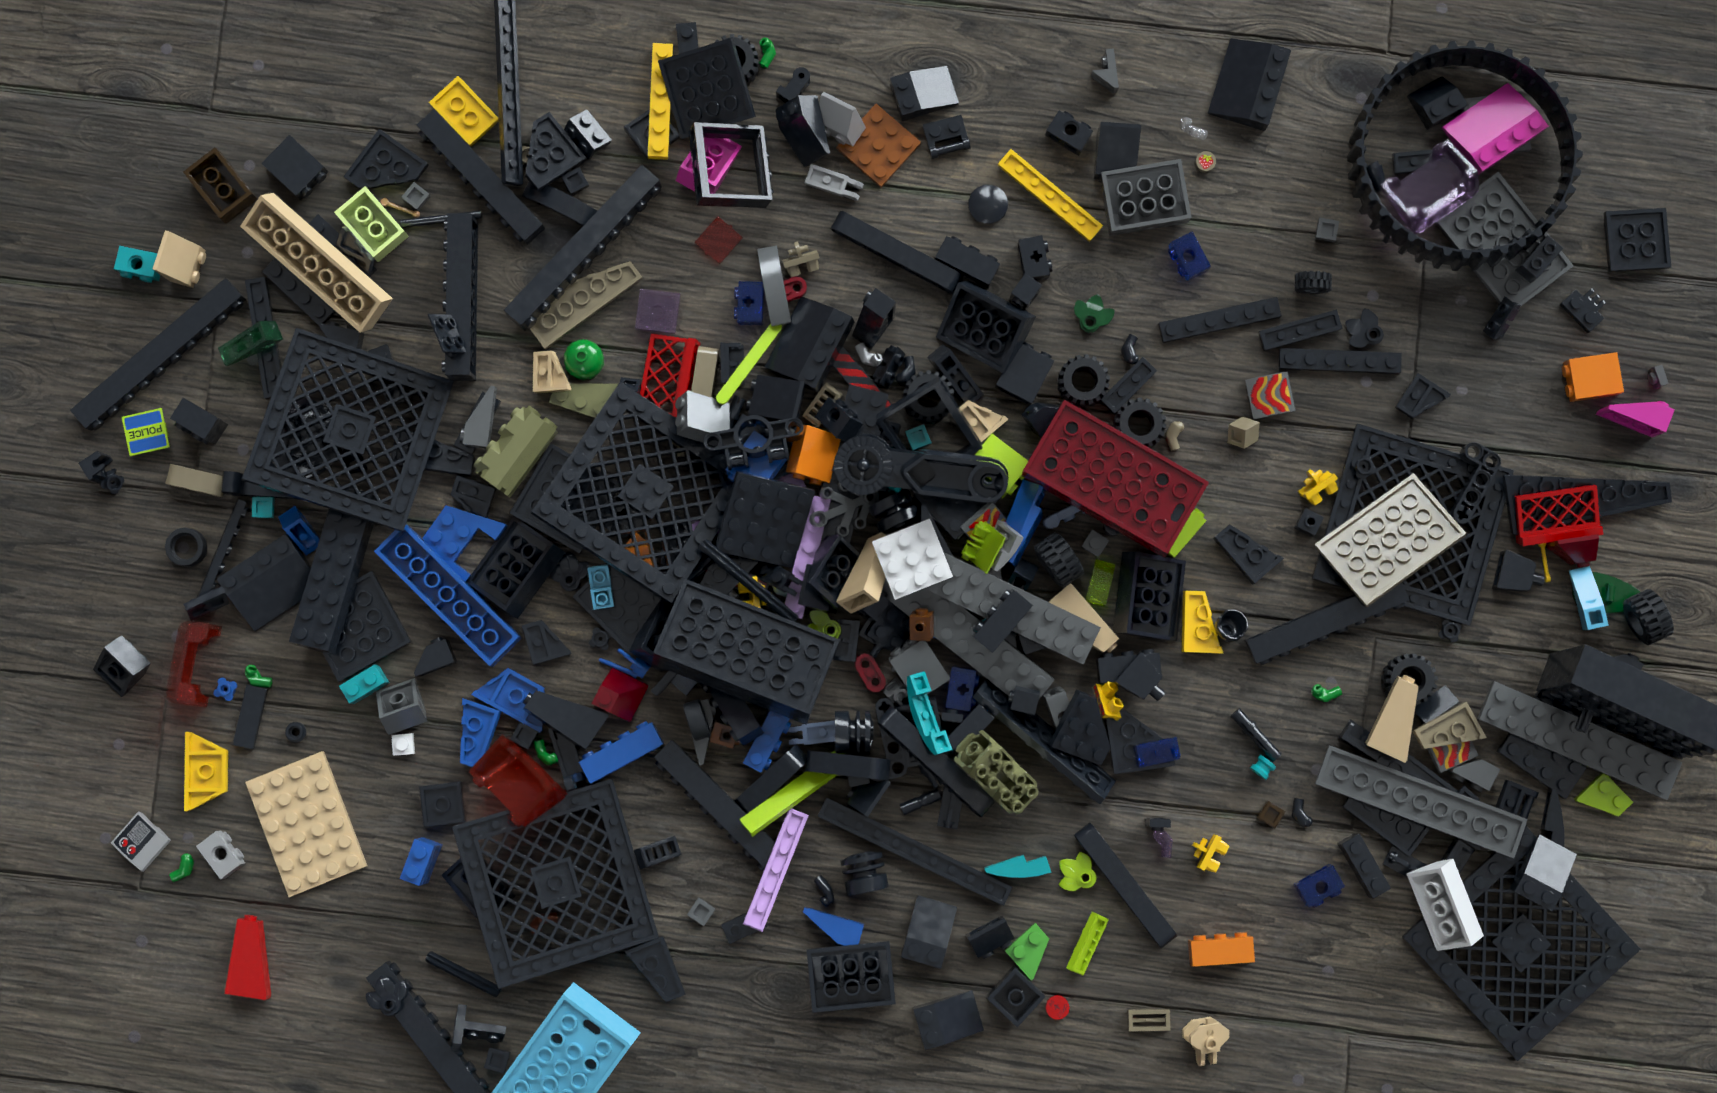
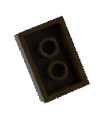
M215 147L183 171L217 216L226 224L258 200L222 153Z

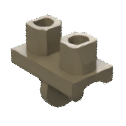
M798 241L794 242V249L788 250L789 256L795 254L797 256L782 260L783 266L787 269L790 277L800 275L798 264L805 262L808 272L819 269V254L817 250L801 254L809 250L807 245L800 247Z

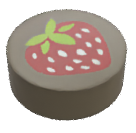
M1208 151L1199 153L1195 160L1196 168L1204 173L1210 172L1216 164L1215 156Z

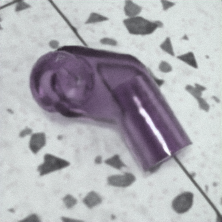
M1165 830L1154 831L1153 838L1162 846L1161 857L1171 858L1172 837Z

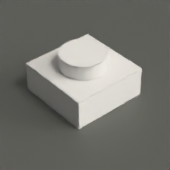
M414 733L392 735L393 756L415 754Z

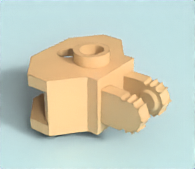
M1212 1017L1193 1019L1182 1029V1037L1196 1050L1198 1066H1205V1054H1208L1210 1064H1216L1217 1052L1220 1051V1047L1229 1039V1029Z

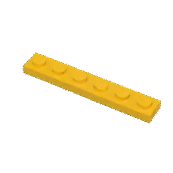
M653 43L648 159L668 160L670 100L658 60L673 55V44Z
M1012 149L998 163V167L1087 241L1090 242L1103 227L1100 222Z

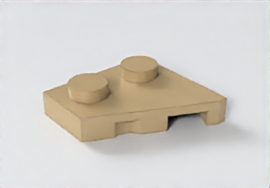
M554 351L534 352L533 392L571 391V386Z
M969 400L959 407L981 442L1008 420L1007 417L994 413L985 407L978 406Z

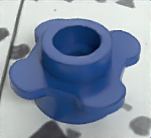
M225 678L218 679V686L214 690V695L216 697H224L227 701L232 700L237 689V683L235 681H226Z

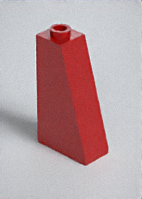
M244 915V918L237 919L224 994L262 1000L271 998L264 926L262 920H257V916Z

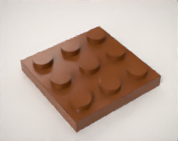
M875 104L862 118L866 128L854 146L840 143L836 149L882 188L921 145V142L878 104Z

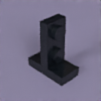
M458 1004L451 1051L459 1052L462 1037H466L469 1040L483 1039L490 1043L503 1042L506 1026L465 1021L467 1005Z

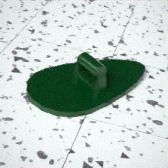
M1592 572L1606 613L1623 612L1624 600L1640 593L1637 588L1620 579ZM1572 588V596H1573V599H1574V601H1575V603H1576L1574 591H1573V588Z

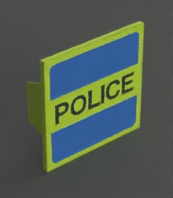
M162 408L122 417L130 456L170 447Z

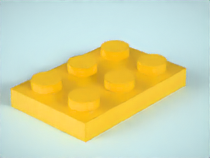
M459 76L429 102L470 147L499 122V118Z

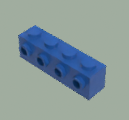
M770 711L761 727L764 733L754 740L743 764L760 773L763 770L767 771L772 762V759H770L772 752L777 753L782 743L779 740L782 733L787 734L792 724L789 722L790 718Z

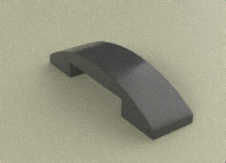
M777 246L757 249L771 326L791 323Z

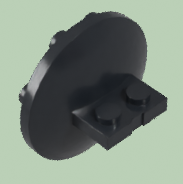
M305 398L296 401L300 410L310 406ZM291 405L288 416L296 413L293 405ZM324 405L316 408L320 417L330 413ZM312 410L303 414L307 423L316 419ZM299 416L289 420L293 429L303 425ZM331 417L323 421L326 429L329 426ZM286 423L281 435L290 431ZM319 423L309 427L313 436L323 432ZM306 429L296 433L300 442L310 438ZM292 435L282 439L286 448L296 444ZM325 436L316 440L320 449L327 446V444L323 443ZM279 441L275 453L283 450ZM312 442L303 446L307 455L317 451ZM299 448L289 452L293 461L303 457ZM333 449L323 452L327 461L336 458ZM286 454L276 458L280 467L290 463ZM319 455L309 459L313 467L323 464ZM271 461L270 466L276 468L274 463ZM306 461L296 465L300 474L310 470ZM292 467L284 470L296 475ZM325 467L321 470L316 471L317 475H320L327 469ZM310 474V475L306 476L305 478H308V479H309V478H313L314 476H313V474Z

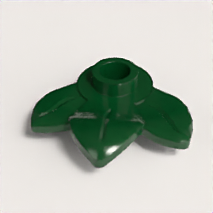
M1099 294L1091 297L1087 303L1081 300H1077L1075 303L1074 313L1080 319L1081 329L1086 333H1093L1099 326L1109 324L1114 316V309H1103V301ZM1091 320L1093 326H1087L1086 321Z

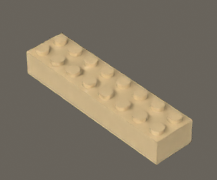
M274 193L261 195L240 226L360 333L373 328L393 299Z

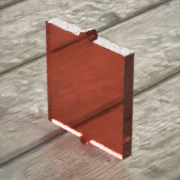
M717 216L695 241V244L705 251V255L711 256L720 264L743 237L732 229V225H728Z

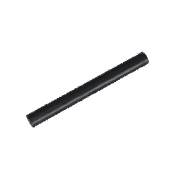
M481 210L462 212L472 213L475 219L482 218ZM447 214L400 220L401 228L444 223V220L447 219Z

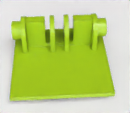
M979 521L978 524L976 523L972 534H970V537L975 541L967 540V543L970 545H965L961 552V558L972 561L987 574L1006 538L986 521Z

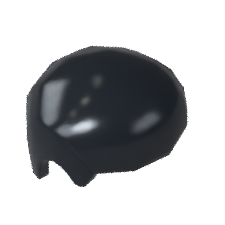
M1228 609L1216 620L1215 630L1221 639L1227 642H1235L1241 639L1248 630V621L1242 612L1236 609Z

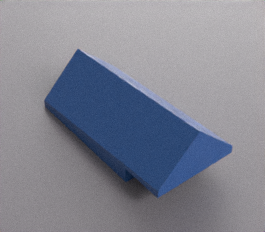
M1024 479L1005 522L1024 537L1017 551L1006 563L1013 568H1016L1043 517L1042 509L1039 506L1046 494L1043 486Z

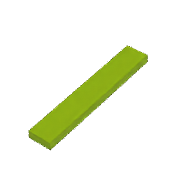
M806 771L739 820L753 837L837 775Z

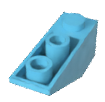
M1590 566L1569 570L1582 629L1590 630L1609 626L1604 604Z

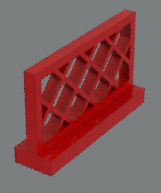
M651 334L640 395L646 399L651 397L660 408L670 400L673 404V411L669 414L677 418L676 400L686 391L692 390L700 342L695 338L686 339ZM656 339L663 340L667 345L659 352L654 348ZM678 342L685 343L684 351L676 355L671 347ZM670 349L674 358L665 364L660 356ZM659 358L663 366L654 372L651 368V362ZM675 361H678L681 365L680 371L673 375L668 367ZM666 369L671 377L661 383L656 375ZM655 378L659 386L650 392L647 388L648 381ZM674 380L677 384V389L672 394H669L665 386ZM663 389L668 397L658 403L653 395Z
M1597 485L1515 496L1518 529L1516 543L1522 546L1598 534L1603 535V527L1600 526ZM1585 491H1591L1592 498L1587 504L1579 499ZM1564 494H1570L1574 497L1567 507L1560 502ZM1544 497H1550L1554 500L1547 510L1539 504ZM1529 499L1534 504L1526 513L1522 510L1521 500ZM1577 501L1585 506L1578 515L1570 510ZM1557 503L1565 509L1558 518L1550 513ZM1537 506L1544 511V514L1538 521L1530 516ZM1588 509L1593 512L1594 521L1585 522L1581 519ZM1569 512L1575 519L1570 525H1565L1561 520ZM1549 515L1556 521L1550 528H1545L1541 523ZM1527 518L1536 523L1531 530H1523V523Z

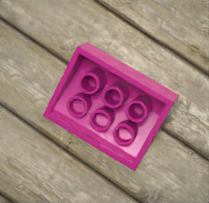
M1507 83L1444 125L1442 129L1477 177L1541 134L1549 126L1538 110Z

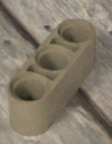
M698 347L691 392L710 398L713 397L719 349Z
M170 464L165 484L223 497L224 493L221 492L222 476Z

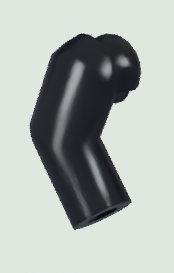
M913 356L904 357L905 369L901 374L896 375L898 384H906L916 374Z

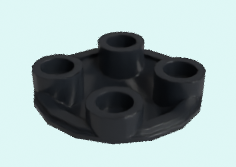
M982 185L971 193L968 200V208L975 221L992 224L1005 216L1008 209V199L999 187Z

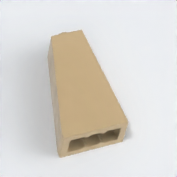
M882 532L867 539L836 601L850 613L879 601L886 577L872 541L886 536Z
M1071 583L1049 601V603L1101 627L1092 645L1094 649L1101 653L1105 651L1109 653L1117 646L1116 641L1119 638Z
M1403 675L1402 678L1396 677L1365 743L1406 763L1418 686L1414 684L1415 679Z

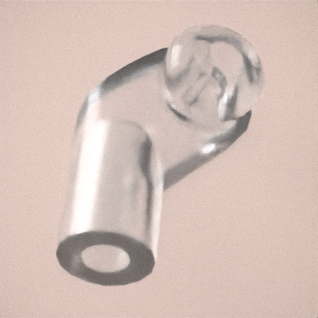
M1188 117L1181 119L1179 127L1182 131L1192 137L1205 140L1208 133L1207 130L1191 125L1192 120Z

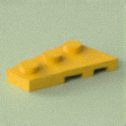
M1183 591L1182 652L1223 654L1222 647H1220L1217 638L1218 634L1211 618L1212 613L1205 591Z

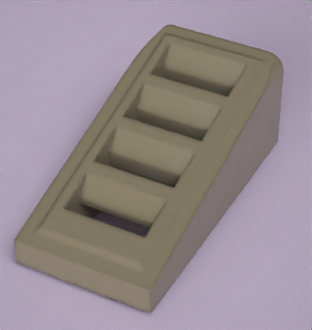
M827 382L802 415V417L817 428L822 423L809 413L811 411L816 414L819 410L815 408V405L823 406L824 403L820 399L827 400L828 396L825 392L828 391L835 397L834 400L842 398V393Z

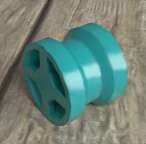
M1259 755L1256 764H1252L1250 769L1262 779L1267 780L1269 778L1268 774L1274 771L1276 766L1264 756Z

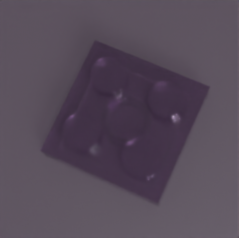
M640 289L635 329L676 334L681 294Z

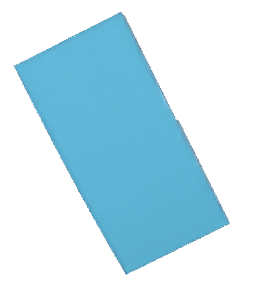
M608 564L588 567L594 610L614 607Z

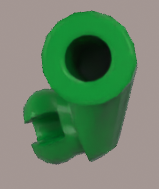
M764 37L759 42L764 55L759 65L767 69L774 59L776 51L772 41Z

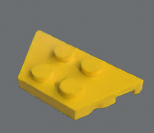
M185 732L184 811H191L228 792V750L192 732Z

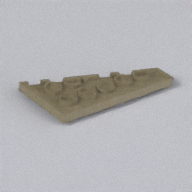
M631 261L608 268L605 271L592 273L577 279L572 285L569 284L559 299H555L551 303V307L546 313H542L537 318L536 324L530 330L546 350L641 281L643 277Z

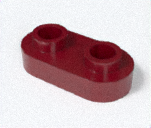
M793 277L784 281L787 302L799 299L806 294L807 284L803 278ZM795 286L801 287L799 291L793 290Z
M869 654L858 656L855 661V667L866 687L872 692L881 691L885 687L886 680L875 659ZM864 660L869 662L868 668L862 667L861 663ZM877 678L879 685L873 686L871 683L872 679Z

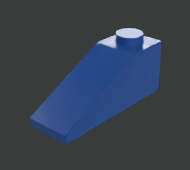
M804 907L803 912L837 944H841V946L859 944L864 923Z

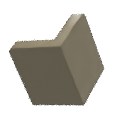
M1241 417L1229 424L1227 443L1245 449L1257 442L1260 422L1246 417Z

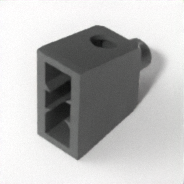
M1060 686L1049 689L1042 695L1050 720L1056 728L1062 716L1058 717V714L1062 711L1064 714L1069 705L1066 692Z

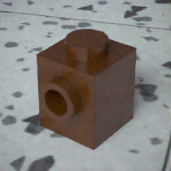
M918 608L910 615V640L931 641L934 636V611Z

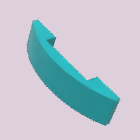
M924 671L907 676V694L911 713L919 734L934 755L951 751L952 747L946 730L941 732L939 730L927 695L932 690Z

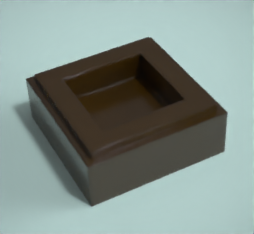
M1267 800L1256 818L1275 829L1286 811Z

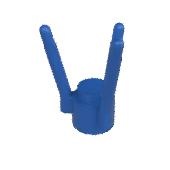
M618 649V652L633 663L630 666L632 670L608 660L599 659V662L627 673L635 679L637 676L642 679L651 667V665L640 658L635 660L622 649Z

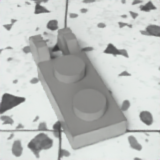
M813 164L810 165L805 180V185L858 201L860 196L857 193L845 190L848 184L854 188L862 189L864 185L859 181L849 178V176Z

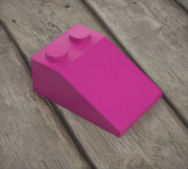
M704 138L710 194H715L742 146L730 139ZM690 151L681 164L675 181L695 191Z
M1662 401L1616 404L1598 410L1596 415L1653 438L1667 431L1675 409L1670 408L1669 404Z

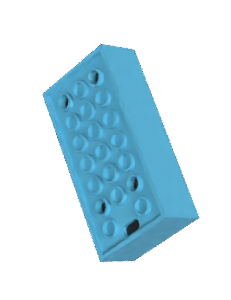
M573 982L558 1000L492 1093H597L641 1032Z

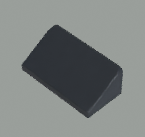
M1444 685L1434 692L1432 697H1428L1426 702L1416 705L1414 713L1422 725L1451 709L1459 703V700Z

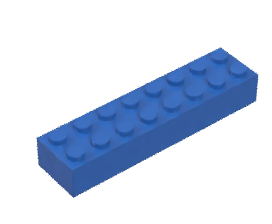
M408 524L405 525L403 532L395 530L374 551L489 666L494 667L522 639Z

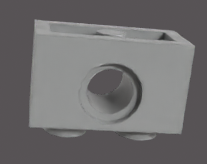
M215 831L196 847L220 879H225L245 864L243 860L244 855L238 848L235 849L230 843L232 839L226 832ZM221 848H224L227 853L224 859L219 857V850Z

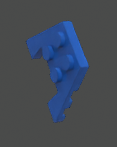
M446 505L422 539L466 582L471 574L459 566L456 561L474 535L481 529L494 540H498L508 525Z

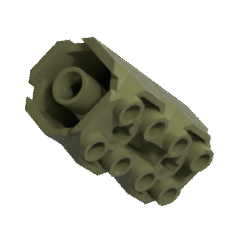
M529 405L527 408L522 407L519 409L516 407L510 415L511 420L508 424H503L498 431V434L501 435L497 442L492 440L487 445V452L483 458L480 456L474 463L475 473L508 497L513 495L558 433L556 430L557 426L546 417L542 420L540 418L541 414Z
M978 731L980 733L978 735L974 733L968 734L957 746L958 758L955 756L954 761L1009 814L1015 813L1016 815L1022 813L1027 805L1038 796L1039 791L1036 781L985 731Z

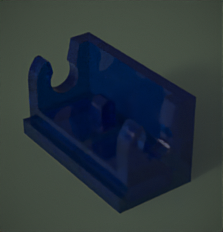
M1177 737L1135 745L1134 749L1139 768L1180 759Z

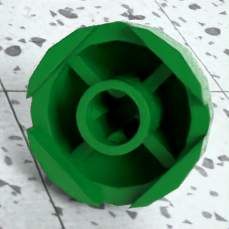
M580 339L572 342L567 347L564 353V365L567 372L576 379L590 380L595 378L603 368L604 355L596 343Z

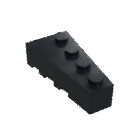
M877 288L873 292L869 291L864 297L863 307L852 337L864 343L871 350L895 318L896 302Z

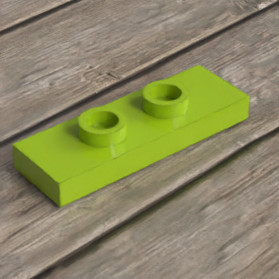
M1091 912L1079 941L1073 950V954L1066 967L1067 969L1082 976L1084 975L1109 919Z

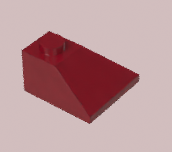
M1599 534L1557 540L1547 543L1546 548L1569 565L1577 564V568L1590 566V562L1597 559Z
M611 668L591 704L631 722L649 685L615 668Z

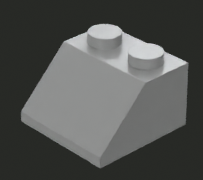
M823 92L819 105L826 136L829 137L831 135L843 145L848 144L853 147L865 130V124L855 107Z

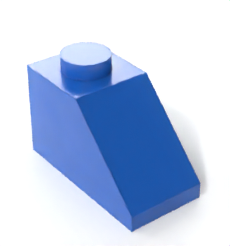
M293 506L278 517L283 530L306 556L317 549L320 538L296 506Z

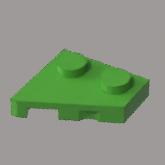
M1034 923L1005 949V952L1031 981L1034 979L1049 938Z

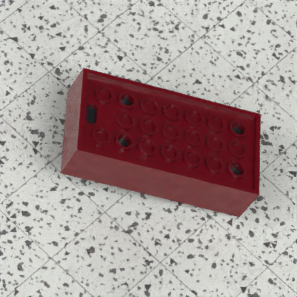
M1066 400L1061 404L1022 472V477L1043 486L1046 491L1163 558L1169 553L1209 484L1205 479Z

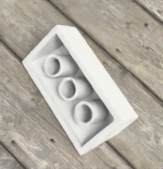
M1454 859L1434 862L1407 873L1437 951L1472 946L1484 936Z

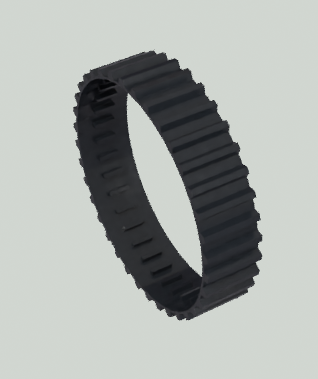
M1469 40L1466 46H1457L1455 41H1450L1446 48L1443 49L1432 45L1424 55H1421L1418 51L1413 53L1407 64L1402 61L1398 62L1391 74L1386 73L1382 77L1377 88H1373L1354 123L1356 128L1349 139V143L1353 147L1347 155V161L1353 164L1348 173V180L1355 181L1356 187L1352 192V196L1361 200L1362 206L1359 212L1361 215L1368 214L1372 220L1369 227L1372 230L1379 229L1384 234L1382 241L1385 244L1393 242L1398 246L1399 254L1403 255L1409 252L1415 255V262L1419 264L1425 259L1431 261L1433 268L1436 269L1445 264L1450 265L1452 271H1458L1462 266L1469 265L1471 270L1474 271L1478 270L1486 262L1490 267H1494L1504 257L1508 260L1513 259L1522 249L1525 251L1529 249L1538 238L1540 239L1551 228L1556 219L1567 208V200L1575 193L1576 188L1572 184L1581 174V170L1576 167V163L1583 157V151L1577 149V142L1582 136L1581 132L1574 131L1573 123L1577 120L1576 114H1569L1566 108L1569 99L1568 97H1560L1556 91L1559 86L1556 81L1549 83L1544 78L1545 70L1543 68L1535 70L1529 65L1530 59L1525 56L1520 60L1513 56L1512 49L1507 48L1504 52L1495 50L1493 43H1488L1484 48L1477 47L1475 41ZM1451 65L1470 66L1503 76L1529 94L1544 111L1552 125L1561 157V176L1558 178L1559 188L1553 196L1555 199L1554 204H1551L1545 211L1548 214L1546 219L1542 217L1534 225L1536 227L1534 231L1528 229L1521 239L1516 240L1514 238L1506 245L1500 246L1499 244L1491 249L1460 250L1440 246L1422 239L1392 217L1372 187L1371 179L1366 170L1368 166L1365 163L1364 157L1366 152L1364 140L1369 130H1366V125L1371 122L1374 114L1370 113L1371 109L1378 108L1382 101L1380 97L1382 95L1387 96L1395 84L1400 85L1405 78L1434 67Z

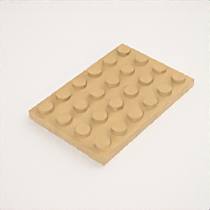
M324 751L245 782L288 897L367 866Z

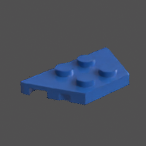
M507 668L471 694L540 733L543 731V723L524 711L525 704L522 702L529 692L533 694L537 690L545 693V688L510 668Z

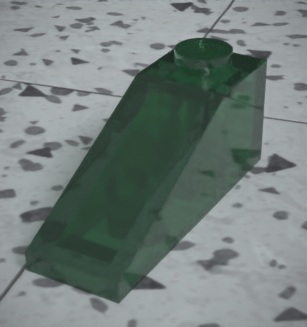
M259 321L220 346L218 350L224 365L230 366L271 348L282 341L283 337L276 321Z

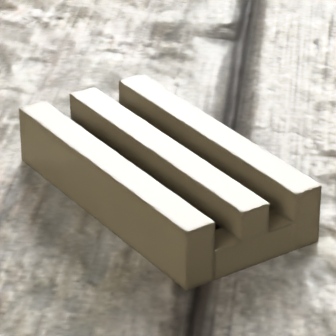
M1170 1009L1128 1010V1031H1170ZM1165 1014V1017L1133 1018V1015ZM1133 1022H1166V1026H1133Z

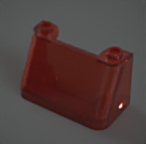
M185 621L180 624L166 689L167 697L171 701L185 705L207 707L209 697L201 693V685L191 684L198 643L208 645L211 638L221 635L222 626L194 621Z
M504 735L498 738L469 771L474 777L472 781L477 786L488 788L511 811L510 815L512 817L510 820L518 827L521 825L527 826L568 795L522 747Z

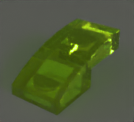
M1095 560L1085 599L1087 602L1105 607L1116 564Z

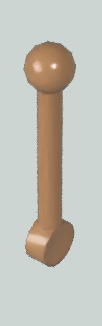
M386 198L381 199V205L384 207L390 206L411 214L414 218L420 217V212L417 210L412 211L393 204Z

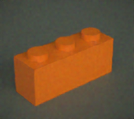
M1247 932L1234 933L1235 937H1226V934H1214V938H1206V935H1195L1192 940H1188L1190 965L1207 966L1255 962L1253 937L1247 936Z

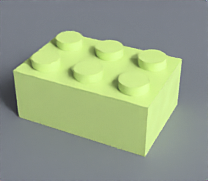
M366 186L334 212L377 262L381 261L409 237Z

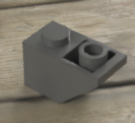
M1476 759L1448 769L1447 772L1453 774V779L1461 783L1466 781L1471 784L1470 788L1481 793L1482 790L1490 791L1500 769L1482 759Z

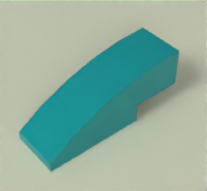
M1022 854L984 867L986 873L1011 878H1026L1051 873L1046 856L1026 862Z

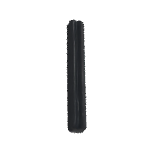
M430 951L426 956L425 961L493 997H497L501 992L502 988L498 989L497 984L433 951Z

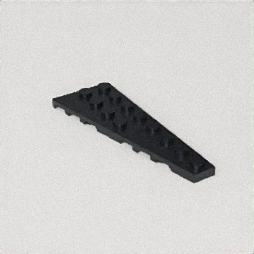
M1502 475L1510 530L1513 535L1518 534L1515 496L1597 485L1599 517L1672 502L1670 482ZM1585 491L1579 499L1587 504L1592 498L1591 491ZM1564 494L1560 502L1567 507L1574 497L1570 494ZM1544 497L1539 504L1547 510L1554 500L1550 497ZM1529 499L1521 500L1522 510L1527 513L1534 503ZM1577 501L1570 510L1578 515L1585 506ZM1557 503L1550 513L1558 518L1565 509ZM1537 506L1530 516L1538 521L1544 514V511ZM1588 509L1581 519H1593V512ZM1568 512L1561 522L1564 524L1572 523L1575 517ZM1548 515L1541 525L1549 528L1556 520ZM1527 518L1523 523V530H1531L1536 523Z

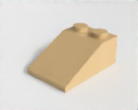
M165 230L153 270L170 282L194 288V285L198 283L200 278L199 269L201 264L203 265L205 262L206 250Z

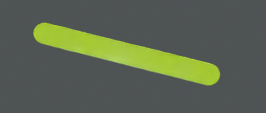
M770 324L717 394L716 401L719 404L724 405L729 401L779 334L782 325L772 327Z

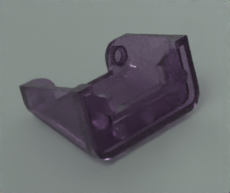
M1447 139L1433 148L1432 160L1401 181L1398 177L1387 178L1381 184V190L1407 228L1412 233L1418 234L1471 199L1478 192V170Z

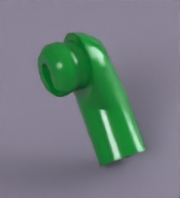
M254 665L246 666L245 676L251 685L271 688L272 678L262 677Z
M1316 684L1311 690L1314 698L1323 702L1331 701L1343 695L1339 686L1327 690L1321 687L1320 684Z
M544 740L534 742L539 760L547 766H552V764L558 762L556 753H547Z
M183 854L180 858L179 869L169 874L172 882L183 879L192 873L194 859L190 854Z

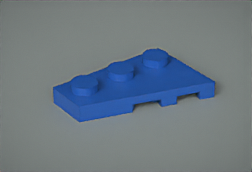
M462 698L463 717L461 724H463L460 763L481 770L502 711Z

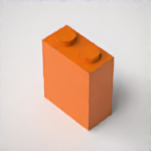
M1617 352L1574 358L1563 362L1562 374L1563 377H1566L1567 382L1565 392L1570 402L1616 396L1624 392Z
M803 425L804 435L800 440L794 441L792 444L786 472L793 474L792 478L802 481L805 478L809 479V483L821 486L822 483H830L840 439L830 432L809 425ZM798 426L796 428L795 433H797L800 430Z

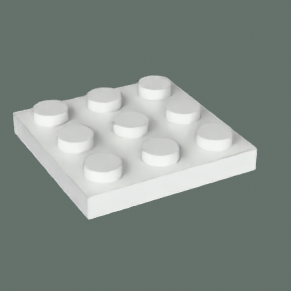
M930 519L872 541L895 600L953 577Z

